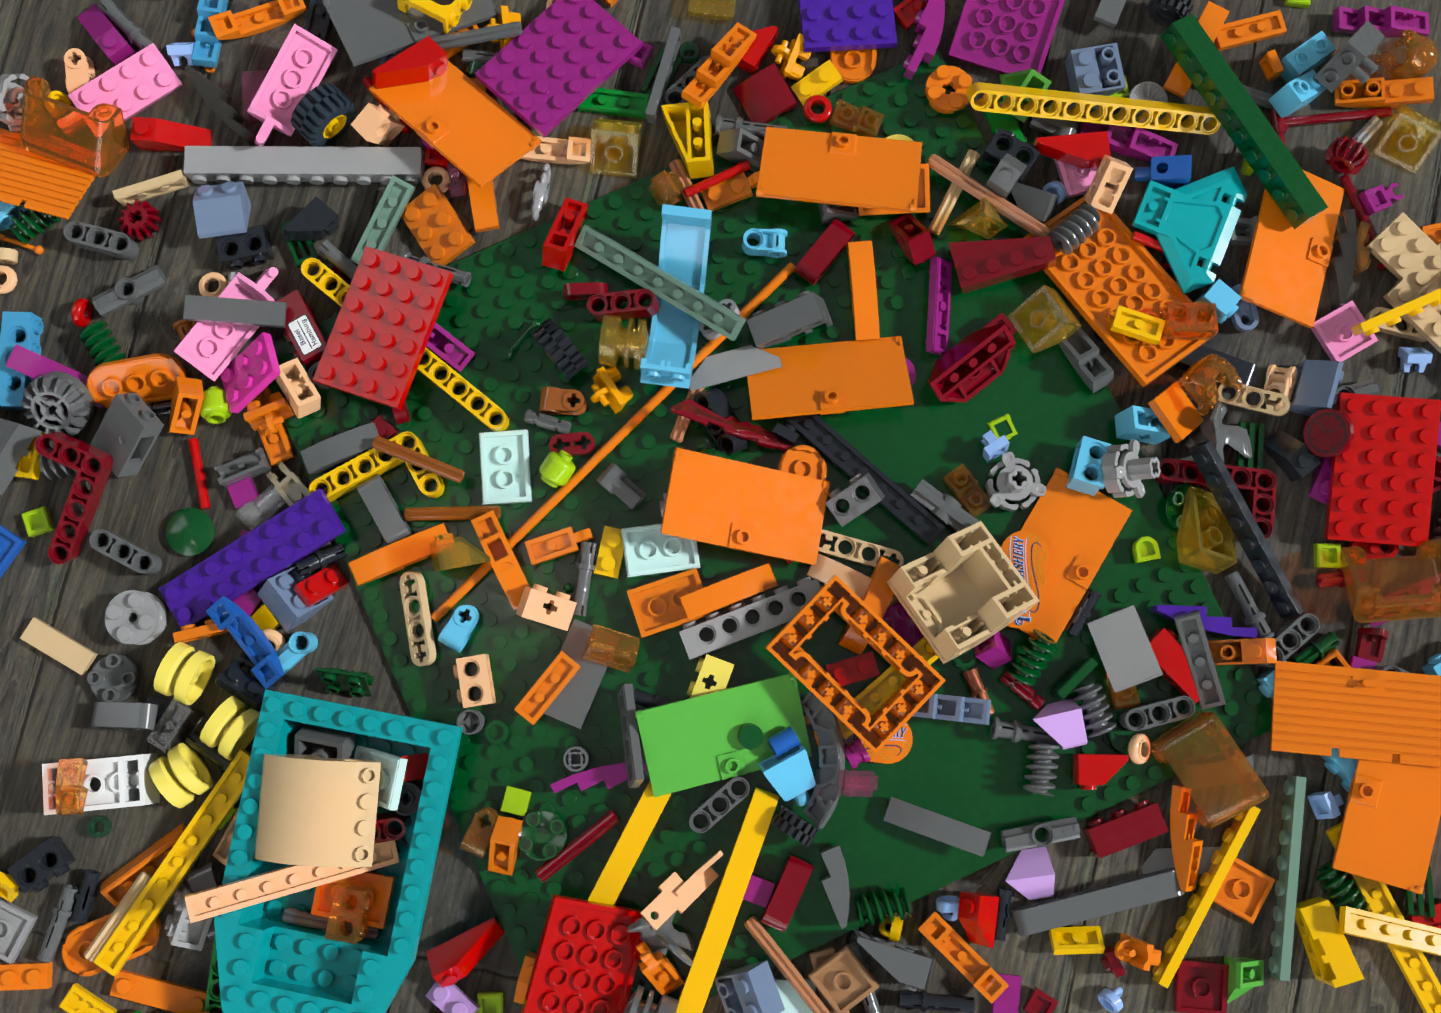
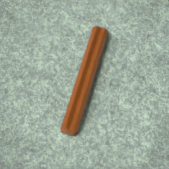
M376 436L372 442V447L378 451L454 482L461 483L464 478L465 472L383 437Z
M498 505L405 508L404 518L406 521L473 520L493 510L497 519H500L501 508Z

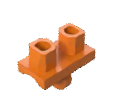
M280 392L270 394L268 397L270 403L263 406L260 401L256 400L247 405V412L243 413V416L254 431L258 429L263 431L269 428L271 433H277L278 424L283 423L284 419L295 416L292 407Z
M1120 933L1121 940L1115 945V955L1119 960L1145 971H1150V965L1159 966L1161 950L1131 935Z

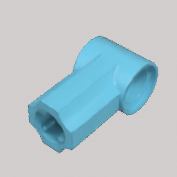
M296 632L276 652L284 675L307 654L315 651L318 646L316 635L310 632ZM303 636L307 639L305 649H302L299 643Z

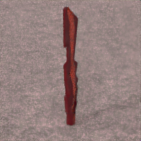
M690 399L674 405L670 409L675 414L707 426L709 422L722 427L724 433L755 441L756 444L764 447L780 449L786 452L792 446L791 443L781 440L775 434L763 430L760 426L751 425L749 422H740L733 416L725 419Z

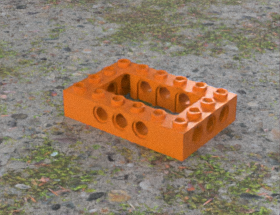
M833 575L765 646L778 661L875 754L884 747L946 681L837 575ZM833 611L845 620L906 679L873 715L861 706L846 689L839 685L827 671L800 647L807 639L809 640L812 637V633L824 621L829 619Z

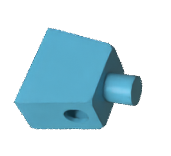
M801 743L779 757L774 754L758 763L765 777L785 802L794 798L797 806L808 804L810 796L807 790L813 788L816 783L807 752Z

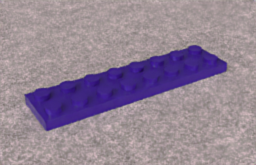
M318 489L160 587L159 591L180 627L197 624L209 617L206 610L222 596L227 597L232 602L267 581V579L277 575L295 562H298L345 533L346 529L323 489Z

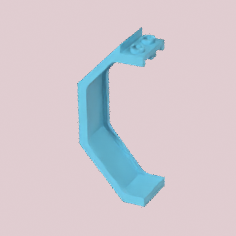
M663 204L658 267L704 294L712 210ZM655 295L660 303V309L656 315L652 316L645 358H641L640 383L689 389L697 350L700 321Z

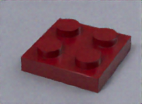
M1183 959L1175 973L1173 1010L1181 1013H1227L1229 965L1219 962Z

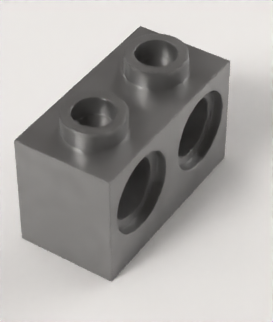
M861 473L857 474L848 481L850 486L844 490L838 487L828 494L830 499L825 504L841 527L879 503L885 497L869 473L864 476ZM860 485L866 486L870 492L869 496H861L858 492V487ZM839 499H845L849 502V510H843L839 507Z

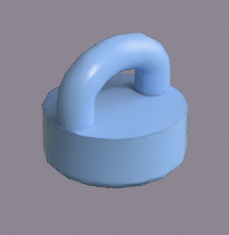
M1051 181L1042 189L1043 191L1060 196L1057 205L1062 203L1067 195L1065 186L1059 181Z
M953 895L938 897L936 899V910L940 912L944 919L955 921L958 919L960 898Z
M1117 987L1111 991L1108 988H1104L1098 994V1000L1107 1011L1118 1013L1123 1008V1003L1120 999L1123 989Z

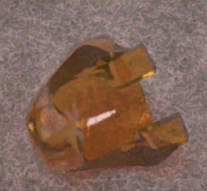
M1408 29L1402 32L1404 37L1394 42L1396 47L1405 46L1407 55L1405 63H1398L1395 60V55L1390 51L1381 52L1376 58L1377 63L1383 64L1391 79L1397 80L1425 76L1438 62L1439 54L1433 40Z
M1209 354L1196 361L1178 380L1180 387L1200 407L1198 414L1203 416L1207 415L1210 409H1213L1220 397L1216 380L1225 387L1236 389V392H1239L1243 386V382L1234 366L1216 354Z

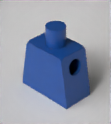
M1192 155L1152 157L1149 167H1135L1134 181H1147L1148 184L1152 180L1174 190L1185 186L1191 180Z

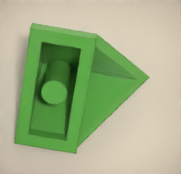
M1034 69L1000 75L1001 85L1047 89L1052 82ZM1003 95V102L1006 100L1007 95ZM1030 98L1023 99L1020 105L1027 104ZM1013 115L1023 123L1028 118V116Z
M1224 956V963L1229 965L1227 1004L1250 989L1264 985V959Z

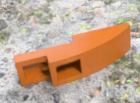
M1433 76L1386 81L1384 77L1369 78L1364 84L1357 79L1344 80L1334 90L1335 106L1354 109L1388 107L1400 109L1405 108L1409 104L1432 103L1434 100Z
M492 510L471 520V523L513 610H516L525 586L530 587L495 512Z

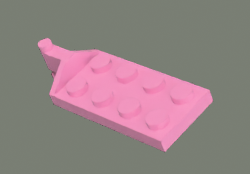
M295 23L247 110L249 114L263 123L256 136L255 146H264L272 129L291 137L295 130L292 126L291 118L296 105L310 90L320 84L338 50Z
M154 43L68 94L77 110L64 118H60L58 124L68 135H73L76 131L89 124L96 135L100 137L183 86V84Z
M275 267L264 270L255 282L238 272L218 297L275 302L265 289L278 275V270ZM196 322L173 351L215 382L259 326Z

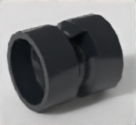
M418 780L403 782L398 809L394 810L396 813L403 816L417 813L423 782Z

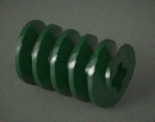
M28 209V214L21 210L18 211L21 219H17L13 215L10 216L13 223L10 225V228L25 244H29V237L36 239L37 232L45 233L44 226L52 228V220L56 223L61 222L60 217Z
M106 321L88 325L81 331L80 340L85 343V348L89 351L90 357L94 359L96 366L126 358L125 353H119L122 349L121 346L114 345L117 339L110 337L112 330L105 329L108 326Z
M1033 629L1034 634L1037 636L1036 639L1032 637L1027 638L1031 643V647L1027 645L1022 646L1026 654H1016L1021 660L1020 663L1012 660L1011 664L1015 670L1007 669L1018 681L1031 686L1036 683L1035 677L1041 676V670L1046 669L1047 663L1045 661L1049 662L1052 660L1051 653L1055 654L1058 651L1056 642L1050 636L1037 629Z
M1333 860L1325 863L1318 869L1320 874L1315 879L1317 881H1326L1321 888L1322 890L1331 889L1327 898L1337 899L1333 903L1334 908L1347 906L1365 910L1370 905L1365 902V896L1359 893L1360 888L1353 884L1354 879L1352 876H1348L1347 872L1331 868Z
M900 887L898 895L892 888L889 890V897L884 890H880L879 898H877L874 892H870L869 900H867L864 893L860 894L859 901L856 899L861 927H864L865 919H868L870 924L874 925L875 917H878L881 924H884L886 915H888L891 922H894L895 914L899 915L901 921L904 920L905 912H908L911 917L909 899L904 887Z

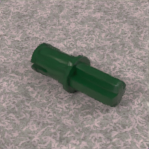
M1328 632L1319 640L1308 643V647L1294 656L1292 661L1310 664L1316 659L1324 658V654L1338 646L1340 641H1337L1339 639L1333 632Z

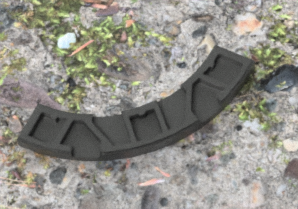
M809 690L801 700V705L819 739V767L821 769L819 781L816 783L813 794L803 812L818 829H823L836 808L841 794L845 772V751L842 732L836 715Z

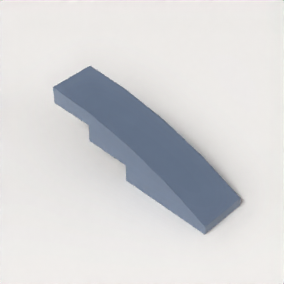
M933 694L913 717L989 725L991 700Z

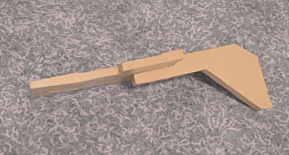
M721 850L702 864L685 882L674 872L658 887L661 893L641 912V915L655 931L676 910L680 914L683 913L719 876L711 865L723 855ZM651 912L657 914V920L651 918Z

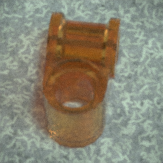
M485 807L476 813L462 840L460 849L482 859L484 858L498 818V813L495 809ZM487 814L489 815L488 820L490 822L487 825H484V820L481 817H484Z

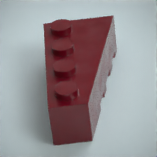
M1050 236L948 243L963 294L1056 266V256Z

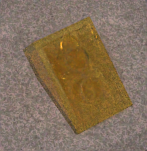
M1193 486L1189 487L1176 540L1179 563L1218 574L1237 563L1233 530L1212 493Z

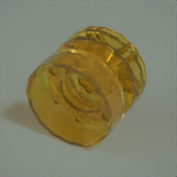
M605 314L600 334L599 365L616 367L620 356L623 357L625 368L630 367L631 358H634V369L641 370V358H645L649 338L647 320L640 319L638 328L635 329V319L631 317L627 328H623L621 316Z

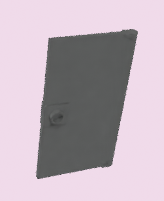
M322 0L323 6L354 67L409 48L427 36L432 38L447 35L444 33L442 22L412 7L407 13L398 10L397 0ZM455 0L431 1L440 5H449L452 4ZM472 0L470 8L462 13L457 26L452 27L448 34L498 17L499 14L492 0Z

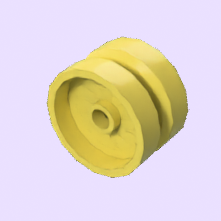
M183 642L176 643L167 652L156 672L154 679L155 691L165 696L174 694L175 700L185 705L193 704L201 696L212 676L215 666L214 656L204 651L195 653L194 647Z
M231 696L215 710L201 731L200 741L210 748L218 746V753L227 760H233L240 749L245 750L254 739L260 712L252 708L246 710L245 703L235 696Z
M179 743L170 749L167 754L168 757L161 756L149 765V773L153 783L165 799L177 808H184L194 800L195 794L201 795L213 787V779L207 766L199 755L184 743Z

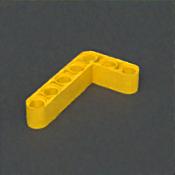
M402 432L389 439L404 446L408 439H414V446L411 449L429 456L421 440L411 432ZM372 448L312 481L309 486V493L311 494L320 489L321 486L327 485L328 491L326 496L332 502L356 489V485L376 474L382 475L405 461L393 456L389 461H383L384 453ZM366 462H370V471H368L367 473H362V465ZM405 462L419 490L429 498H438L443 494L445 486L439 475L425 469L416 471L415 465ZM346 473L349 474V481L341 485V476ZM430 481H436V489L428 492L426 489L427 484Z

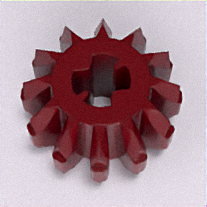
M1347 136L1343 138L1337 137L1326 150L1324 155L1326 158L1325 163L1331 165L1330 169L1337 170L1338 174L1342 172L1346 176L1350 174L1356 175L1368 161V149L1362 147L1363 143H1358L1355 138L1349 139Z
M135 199L134 205L126 203V211L120 210L123 217L117 220L122 225L120 227L121 231L128 234L131 239L135 240L138 238L140 241H144L146 235L149 238H153L152 232L154 230L160 231L156 225L162 222L161 218L157 216L159 211L152 207L149 202L144 201L142 203L140 200Z

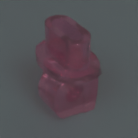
M451 162L447 163L451 183L445 184V187H448L450 198L467 196L466 185H468V181L462 180L461 171Z

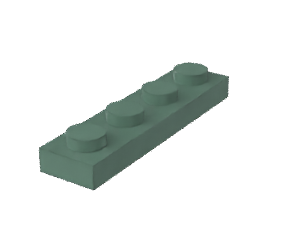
M392 175L350 259L352 262L359 264L365 246L381 251L385 250L416 187Z

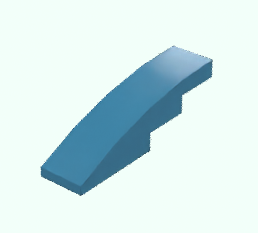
M199 0L197 6L198 20L194 32L196 41L191 57L193 65L217 68L222 40H217L208 17L227 11L228 0Z

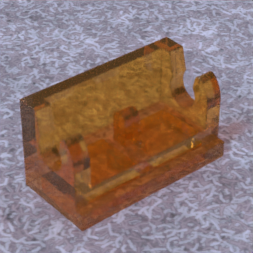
M594 624L590 635L587 637L582 658L629 673L636 662L640 638Z

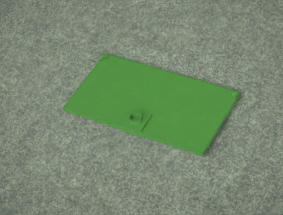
M791 672L635 711L654 797L761 770L758 763L774 755L767 742V738L788 726H791L808 757L812 756L796 677ZM747 723L756 724L762 730L764 736L762 744L753 750L744 748L737 738L738 730Z

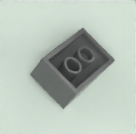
M305 724L295 734L294 755H317L322 758L353 759L355 733Z
M856 929L853 930L852 934L855 940L898 982L902 983L901 986L911 991H916L917 988H925L932 958L925 950L899 942H891L889 939Z

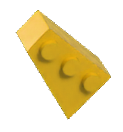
M690 102L661 105L665 123L690 179L713 176L712 124L708 102L702 109H699Z
M1321 897L1296 903L1295 920L1315 979L1334 988L1363 980V974L1344 933L1338 932L1339 922L1336 918L1333 904Z

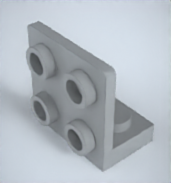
M183 883L181 890L177 889L172 903L175 905L173 914H168L164 929L167 930L166 936H168L171 945L202 951L213 917L190 923L184 896L192 894L189 885Z

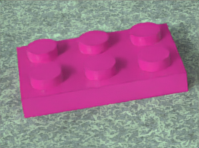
M262 332L221 373L230 412L238 414L281 374L271 334Z

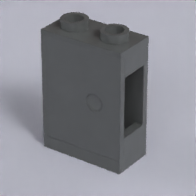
M1367 21L1314 78L1331 93L1350 74L1364 84L1370 78L1369 75H1372L1379 68L1367 56L1382 41L1385 35Z
M136 392L116 394L90 445L111 455L113 459L111 471L117 478L137 475L164 424Z

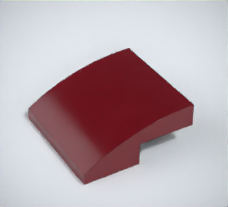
M775 63L755 73L733 89L750 122L769 123L774 121L776 116L795 107L797 104Z

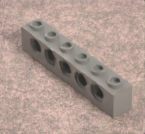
M806 577L797 581L798 586L789 589L786 585L774 590L775 595L768 598L765 597V594L752 598V604L743 607L742 603L729 607V613L720 616L719 612L706 616V622L697 625V622L693 621L683 625V630L679 633L689 660L789 622L819 591L821 587L818 579L811 580V577ZM801 593L805 598L804 605L795 606L791 601L792 595ZM771 602L781 604L782 612L779 615H773L769 612L768 606ZM754 610L759 614L760 618L756 624H750L746 621L745 615L748 611ZM727 619H732L736 622L737 628L732 633H727L722 628L723 622ZM704 628H709L714 633L713 639L709 642H704L699 637L700 631Z

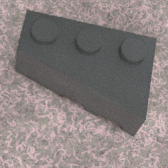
M0 418V495H3L17 473L18 469L15 467L22 456L27 457L31 451L28 447L34 437H39L43 431Z

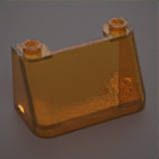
M31 75L23 88L20 137L24 149L96 177L110 175L130 149L122 109L111 104L102 103L93 107L90 112L83 111L47 97L50 93L49 83L42 78Z
M1441 539L1424 541L1418 546L1416 555L1367 559L1366 552L1361 547L1341 548L1340 560L1353 618L1357 622L1371 623L1441 617Z
M1198 711L1150 743L1153 747L1152 754L1159 763L1164 762L1171 766L1197 805L1195 808L1197 813L1194 816L1202 827L1212 829L1270 797L1266 787L1223 723L1211 711Z

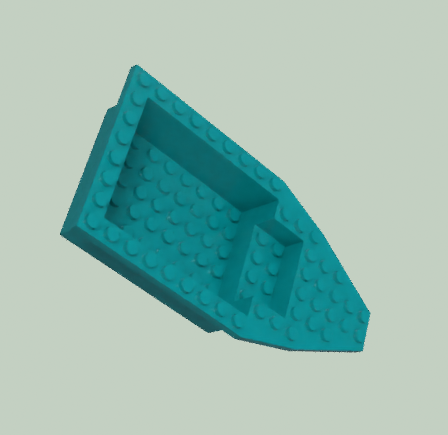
M265 689L222 885L290 866L288 864L273 863L254 858L264 754H294L295 734L305 724L355 733L354 756L358 745L395 756L428 753L429 758L425 777L418 780L423 782L418 811L410 815L412 825L404 834L408 846L405 847L398 843L397 845L401 851L398 853L400 862L378 868L375 872L396 877L387 927L381 929L379 938L372 940L283 922V912L289 907L311 912L316 887L217 915L214 917L223 1013L387 1012L416 959L463 727ZM377 806V814L394 811ZM393 821L396 828L402 829V825L398 821Z

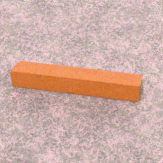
M183 823L104 880L101 883L100 893L117 907L140 873L145 871L152 876L155 874L186 829V826Z

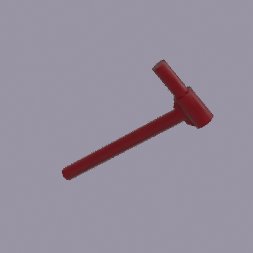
M1388 107L1293 117L1286 116L1284 118H1281L1276 110H1272L1269 112L1271 126L1285 144L1284 134L1289 126L1371 119L1373 116L1378 118L1391 117L1392 109Z

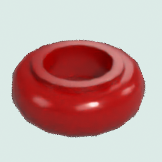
M813 95L805 101L803 113L810 122L815 124L823 123L831 116L832 105L825 96ZM819 104L825 110L821 114H815L812 112L811 107Z
M79 298L72 306L71 318L75 326L84 328L90 323L93 310L89 300Z

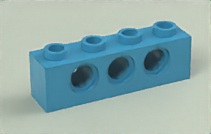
M2 312L0 333V408L3 410H28L23 408L21 401L25 397L24 389L34 378L5 366L16 344L41 355L40 334L43 333L44 326L42 318L32 312ZM25 334V339L20 342L21 336ZM21 380L20 387L16 389L17 382Z

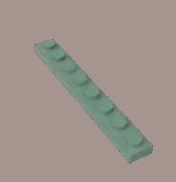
M583 226L574 245L575 247L643 288L651 290L658 297L728 339L736 340L746 321L744 317L591 226Z
M1287 775V780H1285L1283 785V792L1286 797L1285 805L1281 809V817L1284 821L1283 830L1279 834L1281 855L1277 859L1279 880L1275 883L1277 905L1273 908V919L1275 921V929L1271 933L1273 953L1268 963L1272 977L1289 982L1306 790V777Z

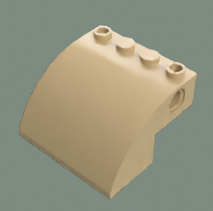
M982 521L948 536L934 552L900 567L886 582L943 664L990 638L1039 602L1037 596Z
M264 754L254 858L273 863L299 866L372 867L381 762L372 759L322 758L317 755Z

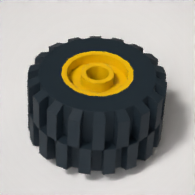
M324 83L310 90L299 101L292 113L291 123L313 147H325L336 141L346 132L356 114V106L333 83Z

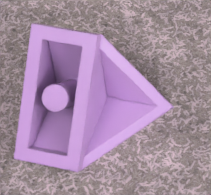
M1072 699L1047 704L1033 719L1062 746L1063 750L1086 745L1088 742L1082 709Z
M1046 847L1022 849L1006 879L1008 884L1028 900L1054 897L1055 873Z

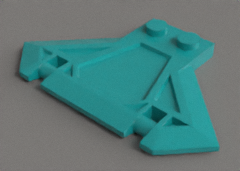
M1234 166L1175 190L1150 180L1131 226L1156 235L1184 295L1214 282L1216 274L1210 271L1212 265L1218 267L1221 265L1241 210L1235 208L1236 202L1244 203L1247 193ZM1223 196L1227 198L1226 203L1221 201ZM1198 260L1203 261L1201 267L1196 265Z

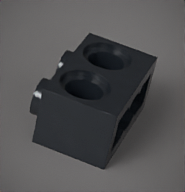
M999 128L985 149L981 159L996 168L1007 153L1016 159L1017 157L1025 158L1027 163L1024 164L1027 167L1017 181L1021 183L1040 152L1036 150L1033 144L1016 138L1013 132ZM996 145H1004L1006 151L999 150Z
M263 225L247 228V232L216 236L220 262L228 269L238 270L242 269L244 265L252 263L254 265H261L267 263V260L274 259L270 234ZM261 243V247L253 251L254 245ZM233 248H238L237 253L230 256V251Z
M57 836L48 838L7 870L24 894L32 891L38 893L50 885L48 881L54 876L58 878L70 870L69 865L76 861L61 837ZM52 853H54L57 858V862L55 865L51 862ZM31 869L36 872L35 880L30 876Z

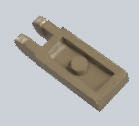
M283 461L278 464L279 469L286 475L282 481L271 471L266 474L274 484L275 490L289 506L310 495L307 486Z

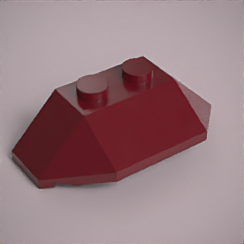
M1001 323L974 331L935 361L928 383L939 401L967 402L1003 374L1010 358L1011 350L1016 344L1007 325Z

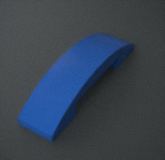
M222 596L206 610L220 631L227 628L255 666L251 671L265 689H268L284 675L281 662L272 644L260 627L238 605L227 597Z

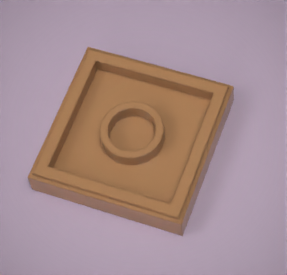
M848 944L808 975L836 1013H846L880 986Z

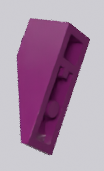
M96 3L77 16L95 42L115 65L136 54L134 49L102 10L99 9Z
M435 322L426 346L461 372L475 353Z

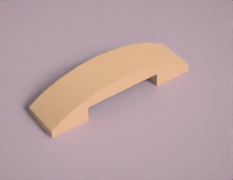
M537 136L541 139L540 145L520 158L552 164L590 163L593 140L570 136L569 140Z
M819 553L816 565H811L807 576L818 579L823 584L833 575H837L861 599H863L872 581V578ZM895 594L893 595L889 606L896 603H900Z

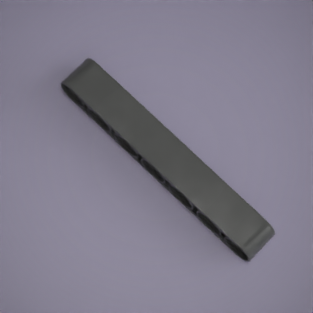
M1173 867L1023 905L1012 909L1018 935L1026 936L1185 894V892L1180 890L1176 870Z

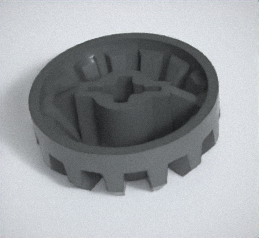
M59 371L43 373L35 378L23 391L25 397L22 399L21 404L23 408L28 409L25 417L27 419H34L36 423L33 427L37 430L41 427L46 429L45 434L58 431L66 435H76L92 419L94 402L91 393L79 379L68 373ZM36 403L40 406V411L43 417L37 411ZM46 419L51 421L57 420L61 425H53L46 421Z

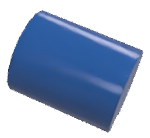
M791 726L767 738L770 748L777 757L800 745Z

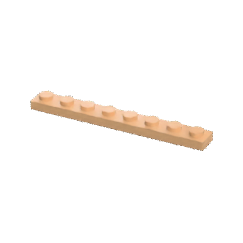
M395 840L374 844L372 867L290 865L185 895L184 898L190 923L389 866L400 861Z

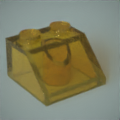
M1400 103L1385 124L1373 149V153L1416 173L1441 139V122Z
M595 118L591 128L590 173L637 178L642 123Z
M1046 285L1040 287L1007 316L1032 353L1064 342L1082 326L1057 290Z
M453 533L438 535L435 537V541L429 543L434 572L490 562V556L461 536L454 537Z

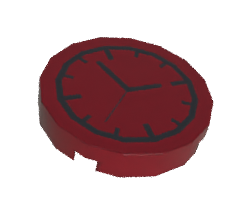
M1328 408L1318 410L1311 415L1305 424L1303 432L1304 441L1308 449L1315 455L1326 458L1337 457L1346 452L1351 446L1349 444L1354 439L1355 434L1353 422L1348 415L1339 410Z

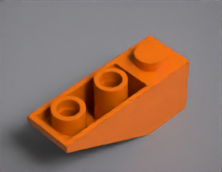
M1275 638L1208 641L1215 666L1277 663Z

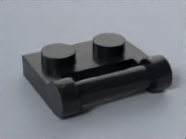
M242 651L236 660L216 677L215 684L256 710L262 704L265 688L259 680L241 669L245 666L251 670L255 666L247 654ZM281 677L266 690L276 691L283 683L284 678Z

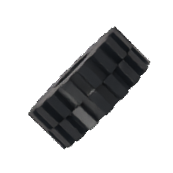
M550 317L530 332L539 347L568 380L588 365L575 345L572 344L570 339Z

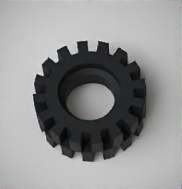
M1150 0L1146 12L1150 13L1148 16L1154 18V22L1157 23L1159 21L1161 26L1167 25L1168 28L1173 22L1190 15L1194 5H1192V0Z
M783 805L780 806L771 820V823L807 847L810 846L819 831L817 827Z

